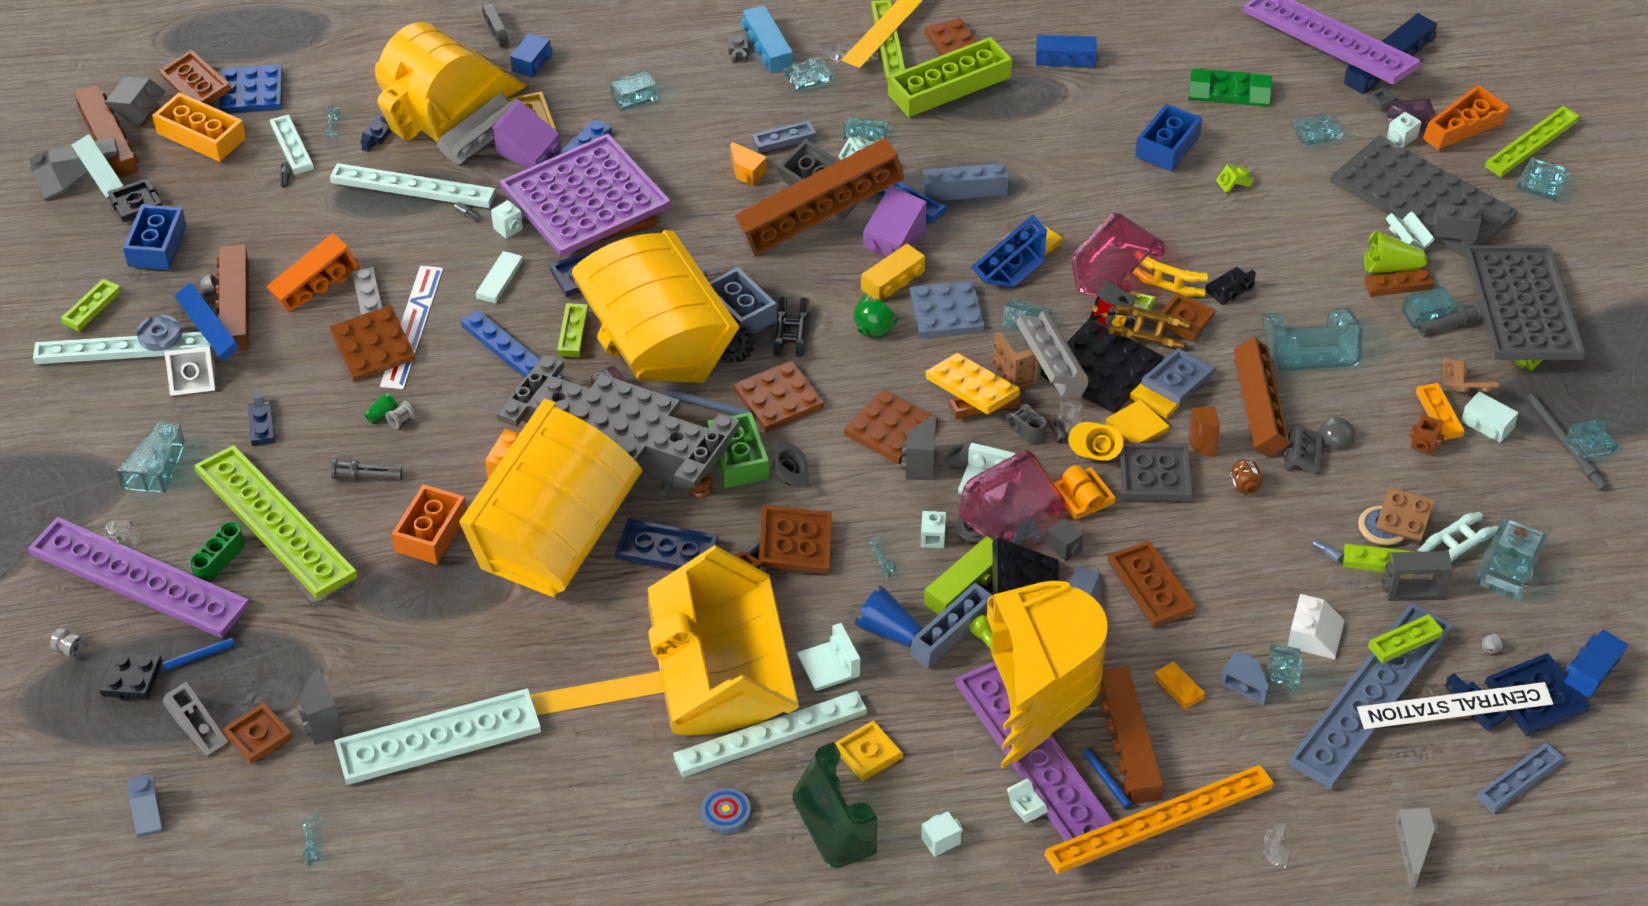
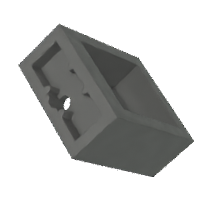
M1449 551L1391 552L1390 561L1386 562L1385 565L1386 577L1382 578L1383 592H1387L1388 601L1445 600L1453 571ZM1400 574H1433L1432 579L1399 580Z

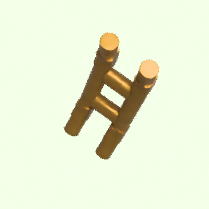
M1128 305L1115 306V313L1136 317L1133 329L1122 326H1110L1109 334L1135 338L1184 350L1186 342L1163 336L1166 323L1189 330L1191 321ZM1145 319L1157 321L1154 334L1142 331Z

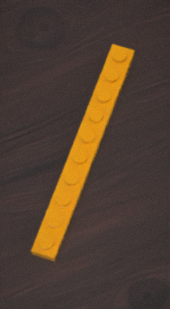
M1257 765L1047 848L1044 856L1058 875L1271 790L1274 782L1264 769Z

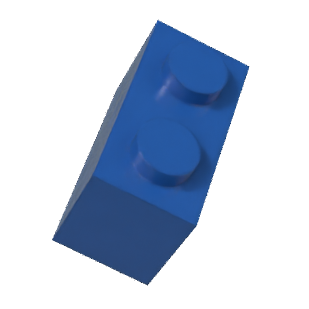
M528 33L510 56L512 72L533 78L542 69L547 59H550L552 56L550 39Z

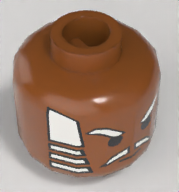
M1239 460L1230 470V478L1236 490L1240 493H1255L1263 483V476L1254 461Z

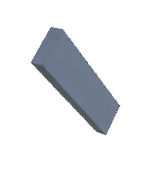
M1546 742L1477 792L1476 798L1495 814L1562 765L1565 757Z

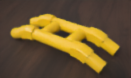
M1140 251L1135 253L1134 258L1147 269L1155 270L1153 276L1146 271L1144 272L1139 267L1133 269L1132 273L1144 284L1179 293L1188 298L1205 297V289L1182 286L1183 281L1207 282V273L1184 271L1157 262ZM1163 273L1175 276L1174 283L1163 280Z

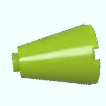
M1374 231L1371 234L1367 243L1371 244L1369 251H1365L1364 266L1368 273L1378 274L1419 270L1426 266L1427 255H1425L1424 250L1380 231Z

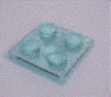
M1531 157L1518 182L1517 189L1558 201L1570 177L1571 170Z

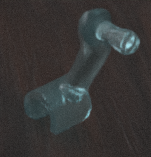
M329 104L327 105L328 119L325 127V137L331 136L337 139L338 135L332 133L331 130L334 119L340 117V111L338 107L333 109V105Z
M877 534L874 539H869L868 543L882 566V576L889 578L891 576L890 570L896 571V564L892 560H886L877 546L876 542L882 537L880 534Z
M317 814L307 821L305 819L302 821L307 846L303 851L305 865L308 867L311 866L309 858L315 857L317 860H320L310 824L319 820Z

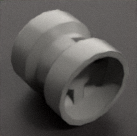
M63 627L57 629L50 640L51 649L57 652H64V655L72 659L81 654L85 645L84 637L78 634H71L69 630Z

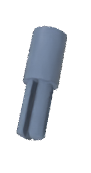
M1317 539L1312 543L1313 547L1337 563L1344 556L1343 553Z

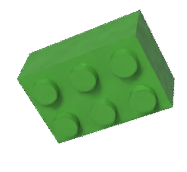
M752 412L729 416L740 420V427L729 441L730 445L716 463L724 487L730 488L769 479V460ZM714 420L707 421L708 428Z

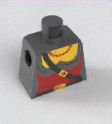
M1105 280L1097 295L1089 319L1107 328H1110V326L1124 327L1126 322L1135 324L1136 317L1115 313L1114 309L1116 305L1133 306L1136 299L1134 296Z

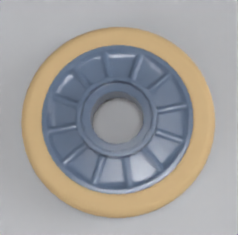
M1383 505L1370 507L1360 515L1358 521L1360 532L1369 541L1378 545L1391 546L1401 543L1406 539L1376 529Z

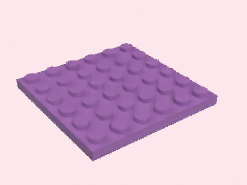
M605 134L500 181L502 190L560 257L671 208V201L609 134Z

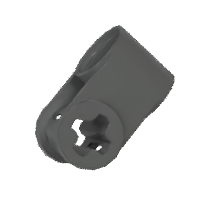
M1023 404L1016 412L1006 415L1005 418L1009 428L1026 439L1028 443L1038 445L1045 441L1046 419L1034 411L1028 404Z

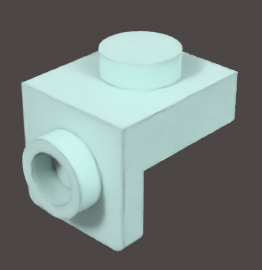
M1028 778L1007 789L1013 810L1025 823L1048 812L1046 804L1034 792L1032 782Z

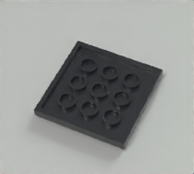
M1090 319L1067 341L1088 377V385L1081 397L1114 414L1129 400L1130 393L1142 382L1143 377L1163 361V355L1127 337L1109 334L1108 328ZM1042 368L1040 376L1049 380Z

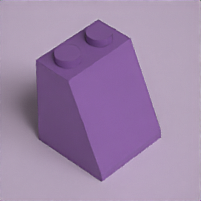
M519 100L493 126L496 153L527 169L549 160L560 150L559 133Z
M890 186L863 231V247L886 257L905 244L913 247L926 232L927 201Z

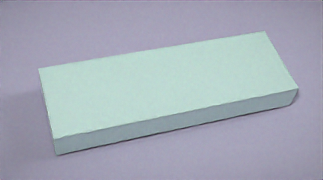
M90 134L71 145L106 198L109 197L108 191L123 187V184Z
M503 251L477 290L476 299L496 304L522 264L523 257Z

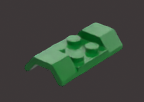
M1191 68L1188 100L1269 107L1272 75Z

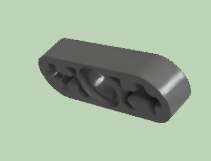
M493 4L483 5L484 19L497 45L508 44L509 40L506 29Z

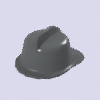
M780 444L776 448L775 458L772 463L773 473L782 483H790L799 487L806 486L809 482L806 456L793 444Z

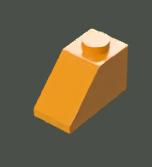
M734 142L730 144L731 162L736 179L754 186L767 173V157Z

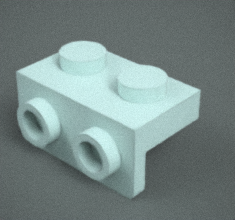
M1410 212L1403 220L1393 213L1386 218L1391 225L1389 227L1391 232L1396 236H1400L1403 242L1425 250L1435 240L1434 236L1413 212Z

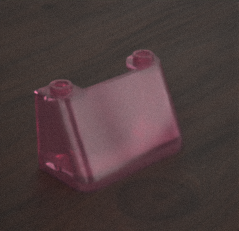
M1111 213L1077 248L1072 256L1071 263L1077 291L1097 296L1106 280L1125 292L1130 293L1132 285L1129 275L1148 255L1156 261L1163 257L1166 253L1163 241L1123 214Z
M1023 450L967 481L962 491L958 516L984 538L988 536L995 540L998 537L1010 542L1015 536L1016 524L1045 509L1046 514L1049 516L1059 515L1065 508V499L1036 456L1029 450Z

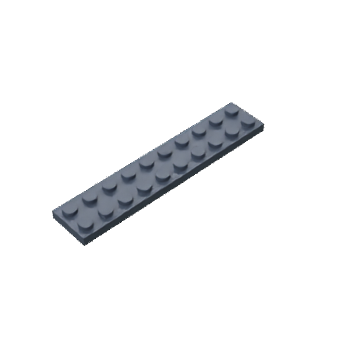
M1411 602L1388 632L1430 614L1444 630L1442 637L1383 664L1372 652L1291 755L1288 765L1332 789L1378 729H1364L1357 707L1399 701L1452 632L1454 624Z

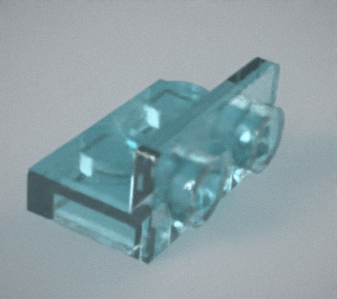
M848 117V120L844 122V139L853 137L858 139L864 138L873 142L886 137L888 122Z
M1011 298L1004 305L1000 325L1021 331L1016 324L1019 316L1038 317L1041 311H1046L1051 315L1052 309Z
M1607 418L1575 423L1569 429L1565 442L1581 459L1615 453L1618 445L1611 439V436L1605 432L1609 424Z
M1271 643L1265 678L1276 683L1289 684L1287 695L1292 696L1293 687H1299L1304 659H1299L1301 649Z

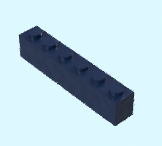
M1417 13L1381 42L1413 56L1415 53L1420 52L1429 42L1434 41L1437 35V23ZM1350 65L1346 68L1344 84L1361 94H1365L1370 89H1373L1382 79Z

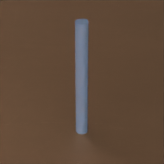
M669 388L665 391L666 396L731 415L751 412L747 409Z

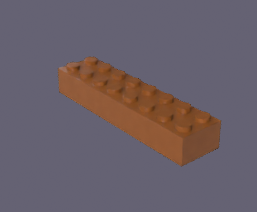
M887 137L779 191L773 196L742 210L735 217L754 256H757L904 180L905 177L898 155Z

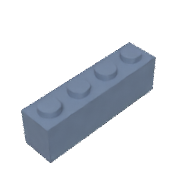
M1005 163L924 169L922 171V191L924 195L935 201L1006 196L1008 192Z
M974 583L912 638L910 656L929 669L970 632L969 625L976 617L981 615L987 616V602L992 595L977 583Z

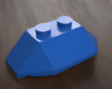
M1032 214L973 264L971 268L984 283L1013 289L1044 262L1047 229Z

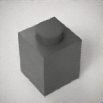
M1063 518L1047 529L1046 545L1066 561L1071 556H1076L1081 552L1084 534L1067 519Z

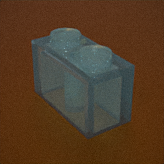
M647 70L610 81L611 97L620 111L658 99L657 83Z
M1441 287L1405 296L1402 313L1411 327L1416 329L1419 328L1417 325L1420 322L1455 312L1456 303L1446 288Z

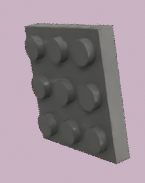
M1123 443L1122 451L1119 454L1122 500L1192 501L1188 443Z

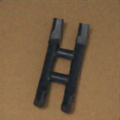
M779 297L773 348L775 356L781 355L783 342L796 343L795 355L797 357L803 356L808 322V298L800 299L799 318H786L787 297ZM785 327H798L797 334L784 333Z

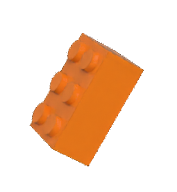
M423 484L392 532L395 552L437 565L461 526L459 521L467 511L465 496Z

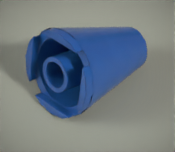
M881 585L879 586V592L874 590L861 608L860 612L863 613L861 620L856 617L854 623L860 629L907 647L911 646L912 638L922 630V626Z

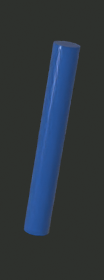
M229 638L164 661L162 665L164 670L168 671L235 647L233 639Z
M1092 749L1084 751V757L1125 810L1129 809L1133 803Z

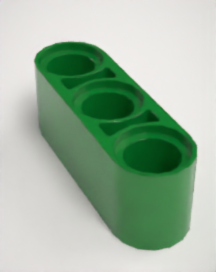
M237 522L223 524L192 556L190 565L193 576L211 582L243 549L245 542L240 524Z

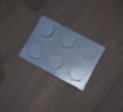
M1177 348L1143 377L1141 385L1172 402L1180 404L1214 374L1215 367Z

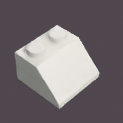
M211 346L165 351L170 396L216 390L215 363Z
M1300 594L1287 648L1335 659L1345 620L1324 599Z

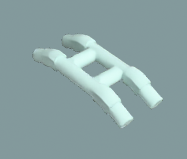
M1480 512L1468 513L1442 531L1430 536L1417 551H1431L1443 541L1451 548L1448 551L1451 562H1453L1459 555L1478 543L1498 535L1500 530L1497 526L1483 528L1477 533L1474 532L1469 525L1481 521L1483 515ZM1460 531L1468 539L1459 544L1451 535Z

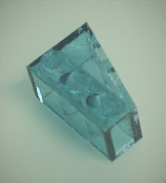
M158 422L116 470L121 489L166 493L185 444L180 424Z

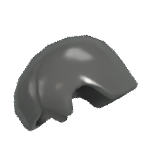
M1340 417L1327 419L1318 430V434L1323 436L1322 446L1331 445L1334 447V450L1347 448L1353 443L1355 438L1353 425Z

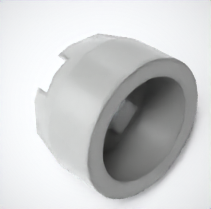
M213 274L205 276L200 282L201 288L207 293L215 292L216 285H219Z
M1495 633L1487 635L1482 640V649L1488 654H1495L1503 649L1502 642Z

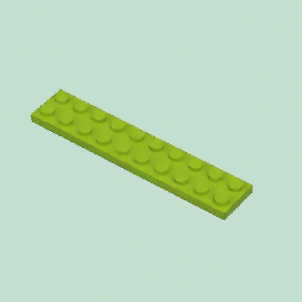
M234 445L194 465L195 472L316 599L357 578V571Z

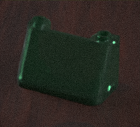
M835 742L818 748L795 786L792 795L793 803L824 861L833 868H840L877 854L878 818L873 809L866 803L859 802L847 806L837 788L840 787V781L836 775V766L840 762L841 754Z

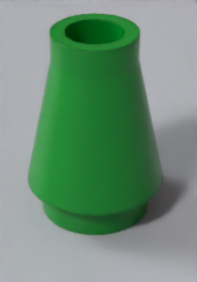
M389 393L381 394L368 411L364 413V416L373 424L386 417V412L395 410L398 404Z

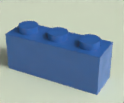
M1037 35L1036 65L1095 68L1097 37Z
M1604 629L1597 636L1593 634L1585 647H1582L1577 654L1576 660L1572 659L1567 666L1565 672L1569 674L1564 683L1590 698L1620 661L1629 644Z

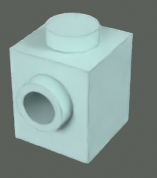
M1404 112L1390 122L1387 139L1404 148L1418 137L1421 121Z
M508 200L491 210L493 229L507 239L523 230L521 211Z
M922 511L921 547L944 548L946 512Z
M947 811L941 815L931 817L929 821L922 824L921 839L933 856L936 857L961 844L963 829L958 819H953Z

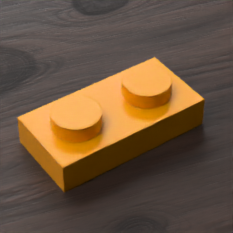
M1174 661L1154 674V679L1185 710L1205 697V692Z

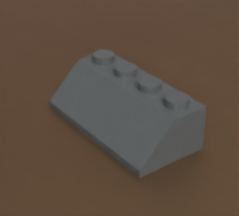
M805 139L778 166L782 180L792 186L819 170L831 166L838 159ZM857 204L835 216L843 221Z

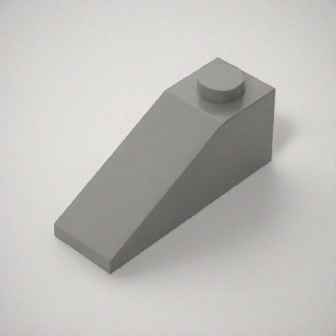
M187 682L165 694L162 701L177 724L206 756H209L228 743Z
M1430 808L1399 809L1395 825L1410 888H1416L1433 833L1437 832V822L1435 818H1432Z

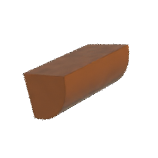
M1215 406L1192 408L1188 436L1190 446L1201 455L1216 457L1220 431Z

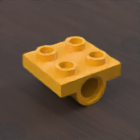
M1074 465L1064 472L1061 480L1052 483V491L1075 520L1115 504L1116 497L1092 467L1083 470L1080 465Z

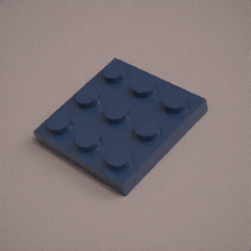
M1549 653L1490 675L1485 680V684L1489 689L1545 682L1553 702L1552 705L1507 710L1526 737L1585 714L1590 709V704L1582 694L1564 683L1567 676Z

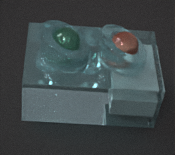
M1503 518L1480 563L1475 584L1521 601L1542 557L1548 534Z

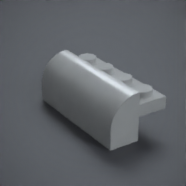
M502 93L498 94L440 137L436 145L448 159L455 164H461L495 138L493 126L518 99L515 98L509 102Z
M1041 311L1038 317L1019 316L1016 324L1051 383H1054L1061 397L1080 399L1088 385V377L1052 316L1046 311Z

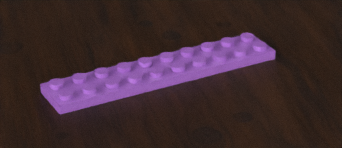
M1251 0L1243 5V12L1393 85L1421 67V60L1294 0Z
M59 517L28 548L30 555L219 638H223L250 606L249 599Z
M992 662L956 677L955 684L1001 751L1007 756L1012 749L1011 745L1006 749H1002V744L1011 733V727L1004 730L1003 726L1010 716V704L1005 685L995 662ZM1052 735L1020 760L1011 763L1022 781L1028 778L1032 782L1034 792L1046 804L1048 812L1045 814L1064 841L1113 823V820Z

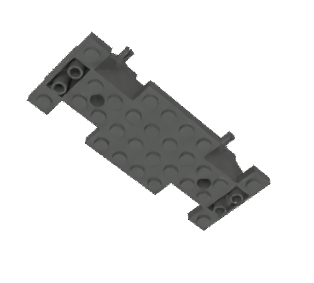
M543 355L496 414L498 421L517 427L522 420L526 424L528 423L544 398L553 401L558 409L580 418L607 435L623 448L642 469L650 471L652 478L662 481L663 484L658 489V493L663 496L667 495L671 487H680L689 491L692 488H696L702 478L709 474L730 445L729 441L740 427V420L720 413L709 428L675 418L673 416L680 408V400L603 374L599 376L590 389L556 378L564 369V363L561 360Z

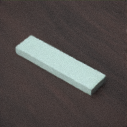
M290 115L271 119L270 125L290 164L293 174L297 175L314 170L313 163Z

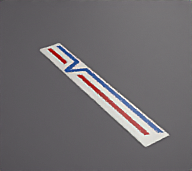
M420 266L400 324L414 354L443 270L440 267ZM412 361L386 370L380 387L404 389Z

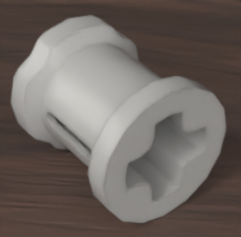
M402 401L398 408L386 412L385 415L388 423L394 429H399L402 423L416 417L414 408L407 401Z

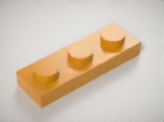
M1434 383L1417 387L1416 395L1427 415L1444 422L1441 434L1445 435L1444 440L1463 437L1464 429L1439 384Z

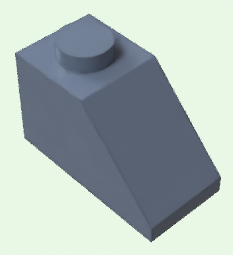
M1236 650L1223 668L1221 685L1265 705L1269 686L1259 660L1249 654Z
M153 774L127 779L129 801L137 837L163 832L159 794Z

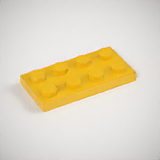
M959 353L952 355L925 371L927 380L986 414L992 413L1020 396L1019 387Z

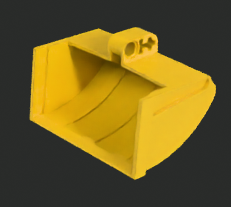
M664 230L662 233L636 235L613 242L584 258L572 270L576 285L602 324L597 335L600 344L608 355L622 356L639 381L704 383L739 329V325L674 231Z
M544 398L459 522L482 570L554 598L556 594L567 588L642 473V468L623 448L607 435L580 418L558 409L555 402Z
M714 545L648 588V608L652 624L648 635L652 654L658 658L670 728L673 733L678 735H710L730 732L758 724L783 711L789 714L799 708L770 575Z

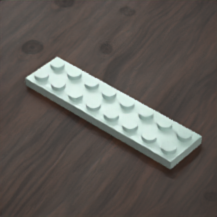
M527 688L334 741L346 785L541 733V728Z

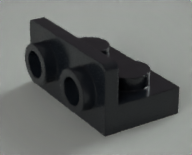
M1235 267L1206 284L1205 292L1221 305H1224L1254 287L1256 272L1250 270L1245 273L1240 268Z

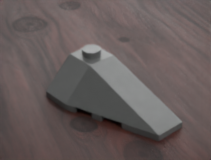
M115 138L94 141L107 162L118 154ZM72 146L49 149L30 158L31 172L46 201L71 189L69 187L70 184L77 179L82 181L86 178L85 174L88 172Z

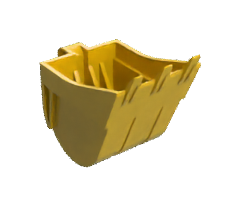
M415 22L398 31L387 43L379 62L375 65L376 80L382 91L378 97V105L390 129L405 141L412 140L423 131L438 142L440 137L498 94L502 93L507 98L527 87L525 83L512 76L485 55L467 47L427 22Z
M1041 582L994 594L988 599L987 621L992 630L991 655L1005 685L1010 704V716L1004 723L1003 729L1006 730L1011 727V733L1003 742L1002 749H1006L1010 745L1012 749L1002 761V769L1011 763L1017 762L1051 737V733L1088 707L1100 691L1107 637V618L1100 604L1091 595L1081 589L1070 586L1068 582Z

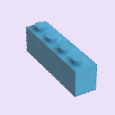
M765 5L743 10V19L740 20L742 30H746L749 42H753L756 54L761 56L763 66H767L770 73L793 68V52Z

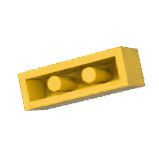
M905 244L861 274V290L874 300L883 301L925 272V255L909 244Z

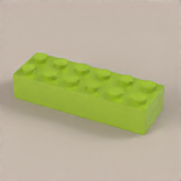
M989 37L888 76V96L909 118L1011 78L1012 58Z

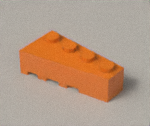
M1477 84L1430 120L1422 139L1437 150L1443 149L1502 125L1510 106Z
M332 233L266 287L272 297L287 312H290L310 301L312 295L326 292L328 286L338 282L340 284L347 280L346 276L350 275L352 271L360 270V267L349 247Z

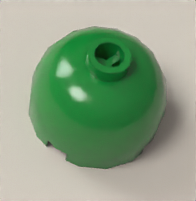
M863 295L853 313L858 332L865 337L868 335L882 337L888 334L898 321L893 319L894 312L880 300L875 299L873 302L869 300V295Z

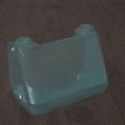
M1350 308L1332 310L1327 318V326L1285 328V320L1278 313H1263V328L1272 361L1280 371L1352 367L1361 360L1362 323Z

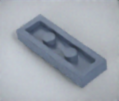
M809 120L752 134V142L758 153L802 143L805 139L809 141L816 139V131Z

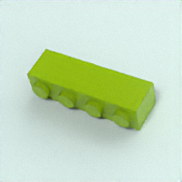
M986 536L924 589V605L939 615L974 583L981 587L988 586L993 579L992 542L994 540Z

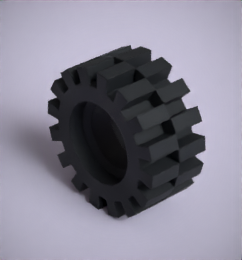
M737 323L739 329L735 333L741 340L740 348L737 351H731L726 348L720 358L722 361L735 363L750 357V352L754 350L752 344H755V340H752L754 335L752 332H749L750 329L748 327H744V324Z

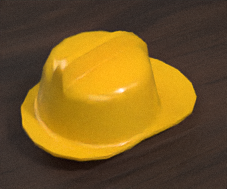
M1082 422L1071 429L1069 445L1072 451L1079 456L1102 461L1111 460L1122 451L1123 437L1115 427L1093 422Z

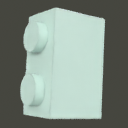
M1479 391L1465 406L1461 422L1501 443L1515 428L1518 412Z

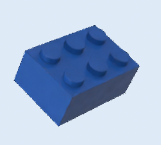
M1165 104L1137 138L1135 157L1173 171L1200 137L1202 117Z
M141 204L123 247L128 267L170 270L187 227L183 208Z

